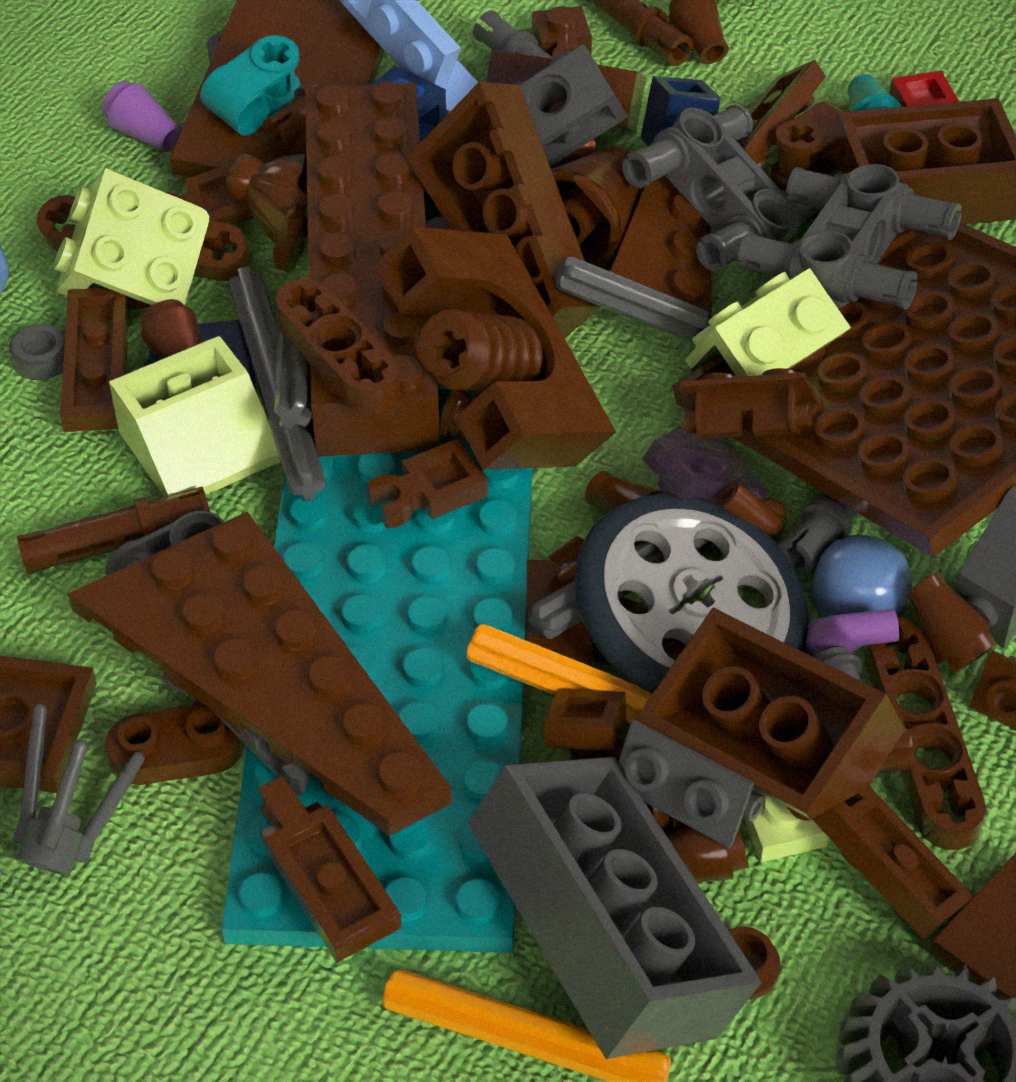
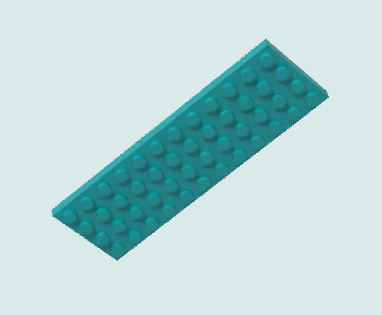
M437 381L440 430L442 411L452 390L442 386ZM470 391V396L474 397L479 392ZM311 417L308 426L315 445L313 417ZM440 435V445L452 441L442 438ZM456 436L454 439H452L455 440L458 438V440L461 442L460 436ZM463 445V447L487 478L488 496L432 520L422 507L413 511L411 518L405 524L394 528H386L382 519V506L394 501H383L380 504L371 506L368 502L367 484L372 479L382 475L401 477L402 460L425 451L318 457L326 480V487L324 490L316 492L315 500L303 501L302 495H291L285 475L283 479L274 548L451 786L452 804L391 836H388L325 791L324 782L314 775L303 794H296L304 808L315 802H318L321 807L329 805L399 910L401 929L366 947L368 949L513 953L515 904L468 826V822L505 765L521 764L524 683L470 662L466 655L471 637L475 629L481 624H486L526 640L527 560H529L532 468L483 470L472 448ZM247 747L222 923L224 944L326 947L266 853L260 830L270 825L260 809L263 802L258 792V787L277 777Z

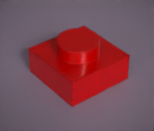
M942 71L891 79L889 94L900 103L901 107L959 102Z

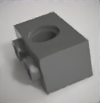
M584 44L573 51L559 54L550 62L547 68L530 79L513 84L520 85L549 166L557 163L628 118L627 113ZM566 100L558 111L548 113L554 103Z

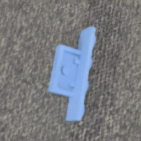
M339 0L400 68L446 89V115L478 83L457 60L461 48L417 0Z

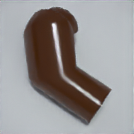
M732 481L720 492L717 498L718 507L761 528L774 541L781 537L785 529L784 521L787 515L786 509L781 502L773 498H765L762 501L738 481Z

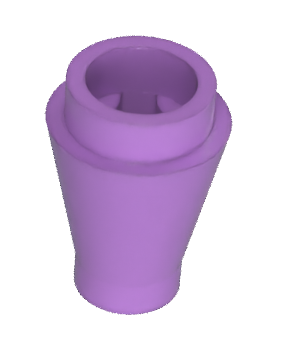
M121 81L114 85L104 98L102 114L107 118L108 125L112 129L150 144L161 152H168L176 145L182 131L181 126L169 117L142 84H131L128 81Z

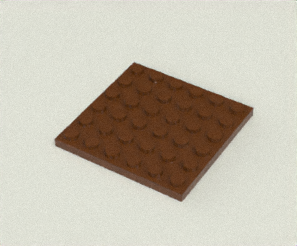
M961 222L952 240L906 228L902 233H897L877 264L917 273V279L915 280L917 282L916 293L910 307L907 310H903L897 306L861 297L857 301H851L845 306L838 308L851 328L836 340L790 368V370L797 373L805 372L817 397V404H811L813 414L811 427H801L799 434L755 436L752 431L753 415H744L743 437H732L932 558L996 510L1006 493L1013 486H1016V247ZM721 353L672 386L677 405L685 410L694 409L681 388V381L701 380L704 375L709 373H727L736 377Z

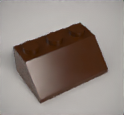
M999 98L838 113L837 130L842 175L848 174L863 165H885L898 173L899 182L908 184L913 189L915 195L951 203H961L962 209L959 213H962L960 222L963 224L992 223L1016 219V134Z
M712 607L635 719L754 782V789L809 819L820 815L867 789L906 730L886 693Z

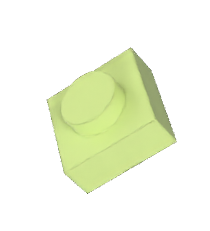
M758 790L756 791L765 797L764 806L754 821L750 822L743 818V821L761 863L827 847L829 837L813 820L803 821L797 819L785 805Z

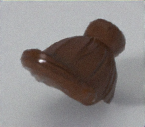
M305 153L284 156L264 164L260 159L251 154L241 155L229 169L225 190L232 199L247 201L255 221L275 243L273 261L276 269L289 272L296 267L304 249L305 239L308 236V219L304 213L307 208V156Z

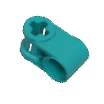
M278 35L266 36L257 40L252 47L226 65L216 68L208 76L200 91L201 103L243 136L251 135L263 126L264 119L272 116L294 98L295 90L301 86L299 78L295 75V68L298 66L300 59L298 46L292 40Z

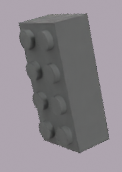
M609 757L515 764L503 767L468 822V826L605 1059L719 1038L762 982L637 790L628 782L625 772L617 759Z

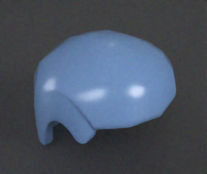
M848 535L843 539H836L820 556L810 585V598L819 614L825 618L832 615L895 609L898 617L908 600L905 594L912 587L911 581L913 576L906 556L886 540L866 535Z

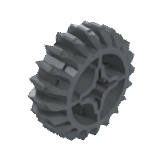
M936 959L926 966L924 976H919L905 962L897 970L894 981L879 974L871 982L869 994L859 993L852 1001L849 1012L850 1017H847L846 1021L842 1022L838 1041L841 1042L840 1046L842 1047L838 1050L836 1058L838 1074L846 1077L844 1082H985L983 1077L986 1071L979 1065L977 1059L979 1053L986 1049L996 1066L999 1082H1016V997L1004 1000L996 998L995 994L998 986L996 985L995 976L983 982L981 986L970 982L966 963L957 969L953 977L943 975ZM889 1034L900 1044L898 1053L904 1060L901 1070L896 1074H893L889 1069L881 1050L880 1043Z

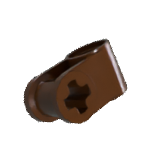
M822 101L815 104L805 113L777 127L775 142L779 147L778 161L772 166L770 178L779 189L786 192L789 177L796 167L830 176L841 171L837 116L838 113L843 112L842 110L828 102Z

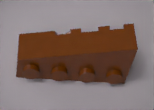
M479 81L416 146L406 159L451 230L508 235L565 339L601 306L560 291L556 287V280L553 278L554 272L564 257L572 256L582 261L585 260L520 85Z

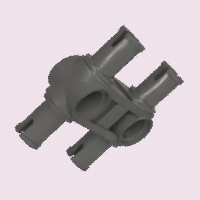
M738 104L731 105L713 116L699 108H686L680 113L673 125L655 135L651 145L628 153L626 155L628 158H625L622 162L625 178L632 186L637 188L646 187L651 182L666 176L716 231L703 236L702 240L697 243L696 248L699 261L705 268L711 271H719L725 265L738 259L740 244L747 233L751 232L757 234V236L787 242L796 235L801 224L810 219L817 218L822 210L802 204L788 203L786 199L788 194L785 195L736 142L748 137L747 133H750L753 129L750 113L746 108Z
M863 165L848 174H843L840 178L796 167L792 171L787 183L786 193L789 194L786 199L788 203L822 209L802 239L796 240L794 244L757 236V234L751 232L747 233L739 247L738 260L740 262L738 267L741 270H751L772 276L785 272L790 280L810 268L837 308H841L851 301H857L861 297L907 310L916 293L917 282L915 280L917 279V273L877 263L897 233H902L905 228L952 240L960 225L962 213L959 212L962 209V205L958 202L951 203L915 195L913 189L908 184L899 182L898 173L885 165Z

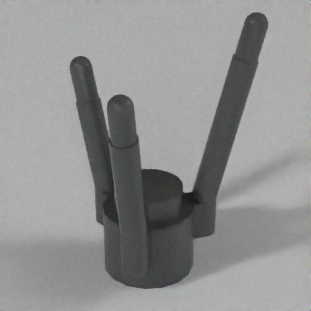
M38 704L33 709L20 819L12 841L21 844L16 857L17 861L41 870L70 877L75 861L88 864L96 839L133 782L135 775L144 763L145 756L141 752L132 754L83 832L80 833L78 830L82 819L68 813L88 749L86 741L77 740L73 745L68 763L65 766L52 808L41 807L36 819L47 708L43 704Z

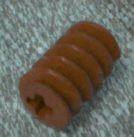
M460 309L442 310L429 318L421 329L417 342V361L427 373L432 374L442 386L456 391L484 392L495 381H535L540 374L543 361L542 344L535 330L524 320L508 315L477 313Z

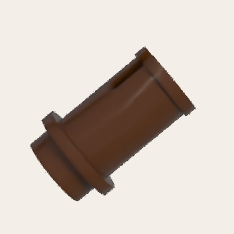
M311 84L309 87L304 85L298 87L294 92V98L272 116L263 120L264 132L271 142L281 135L282 138L276 142L278 148L286 149L290 146L291 142L306 131L305 88L319 87L318 85Z

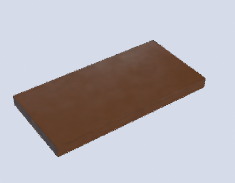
M237 0L171 154V173L193 177L234 163L239 156L247 154L255 156L264 164L284 156L306 154V131L291 142L289 147L281 149L276 146V142L282 138L281 135L271 142L262 126L251 135L243 136L201 103L200 91L208 76L216 68L226 65L252 47L257 40L272 35L284 36L292 40L298 46L300 58L298 66L295 68V75L299 78L300 85L307 87L311 84L318 85L319 87L332 84L341 86L369 85L374 82L385 50L339 0Z

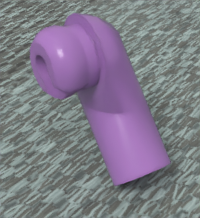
M886 609L840 614L817 619L811 623L807 630V650L815 658L819 653L833 647H845L851 654L864 645L899 641L896 610Z

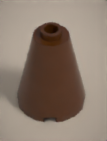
M608 147L551 169L585 262L602 269L612 261L618 251L641 188L632 186L624 176L622 162L625 158H628L626 155L630 151L621 147Z

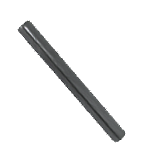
M249 267L238 268V275L229 279L228 285L287 486L291 495H302L303 501L315 500V493L324 490L326 487L323 470L309 426L304 427L295 424L291 431L279 426L280 416L274 412L279 331L261 275L259 273H250Z

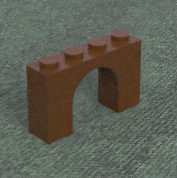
M412 226L374 264L400 314L434 316L442 310L460 309L477 313L484 312L502 316H513L524 320L535 330L542 344L543 354L540 374L536 380L495 381L455 417L483 470L574 467L616 433L508 235Z

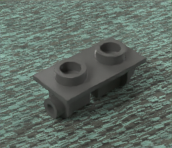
M637 720L631 721L618 762L624 770L628 782L637 790L643 801L720 844L731 848L742 818L750 822L754 821L764 806L765 797L757 793V790L753 788L754 782Z

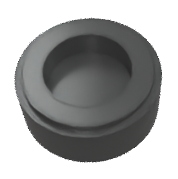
M45 324L32 325L19 331L9 344V351L15 371L20 376L30 380H46L63 372L65 333L55 326Z

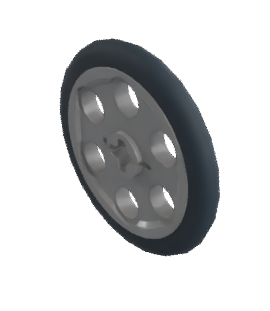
M674 493L638 497L611 509L591 527L579 549L574 579L578 610L589 637L612 667L629 682L652 694L675 662L664 652L662 640L673 638L687 645L712 607L802 652L806 650L809 614L805 592L792 563L774 539L761 528L718 507L717 502L695 495ZM706 539L713 542L720 549L723 559L721 561H711L702 557L695 549L694 540ZM648 541L653 543L662 552L664 562L650 563L645 561L636 552L634 542ZM713 585L702 600L703 603L700 601L692 604L687 603L681 610L673 614L683 600V596L687 598L693 595L699 596L706 588ZM748 585L756 588L766 600V607L760 609L747 605L740 598L737 586ZM628 590L639 594L648 606V613L634 614L626 610L620 604L617 592Z

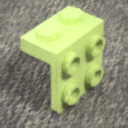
M105 168L89 189L84 187L79 189L72 204L69 219L76 221L77 224L72 239L65 237L62 241L54 262L53 269L61 272L56 292L68 296V290L87 289L92 283H95L149 305H154L168 299L179 300L185 305L209 223L207 211Z
M810 268L791 280L783 272L761 286L755 292L757 296L745 305L741 306L737 301L708 321L710 326L692 339L696 348L684 361L692 370L716 354L721 353L736 377L758 376L769 369L792 368L842 336L851 327Z

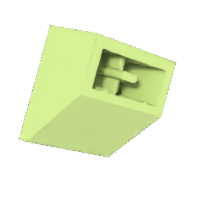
M220 336L109 381L119 433L164 498L196 489L200 486H203L205 495L280 462L270 424L249 374Z

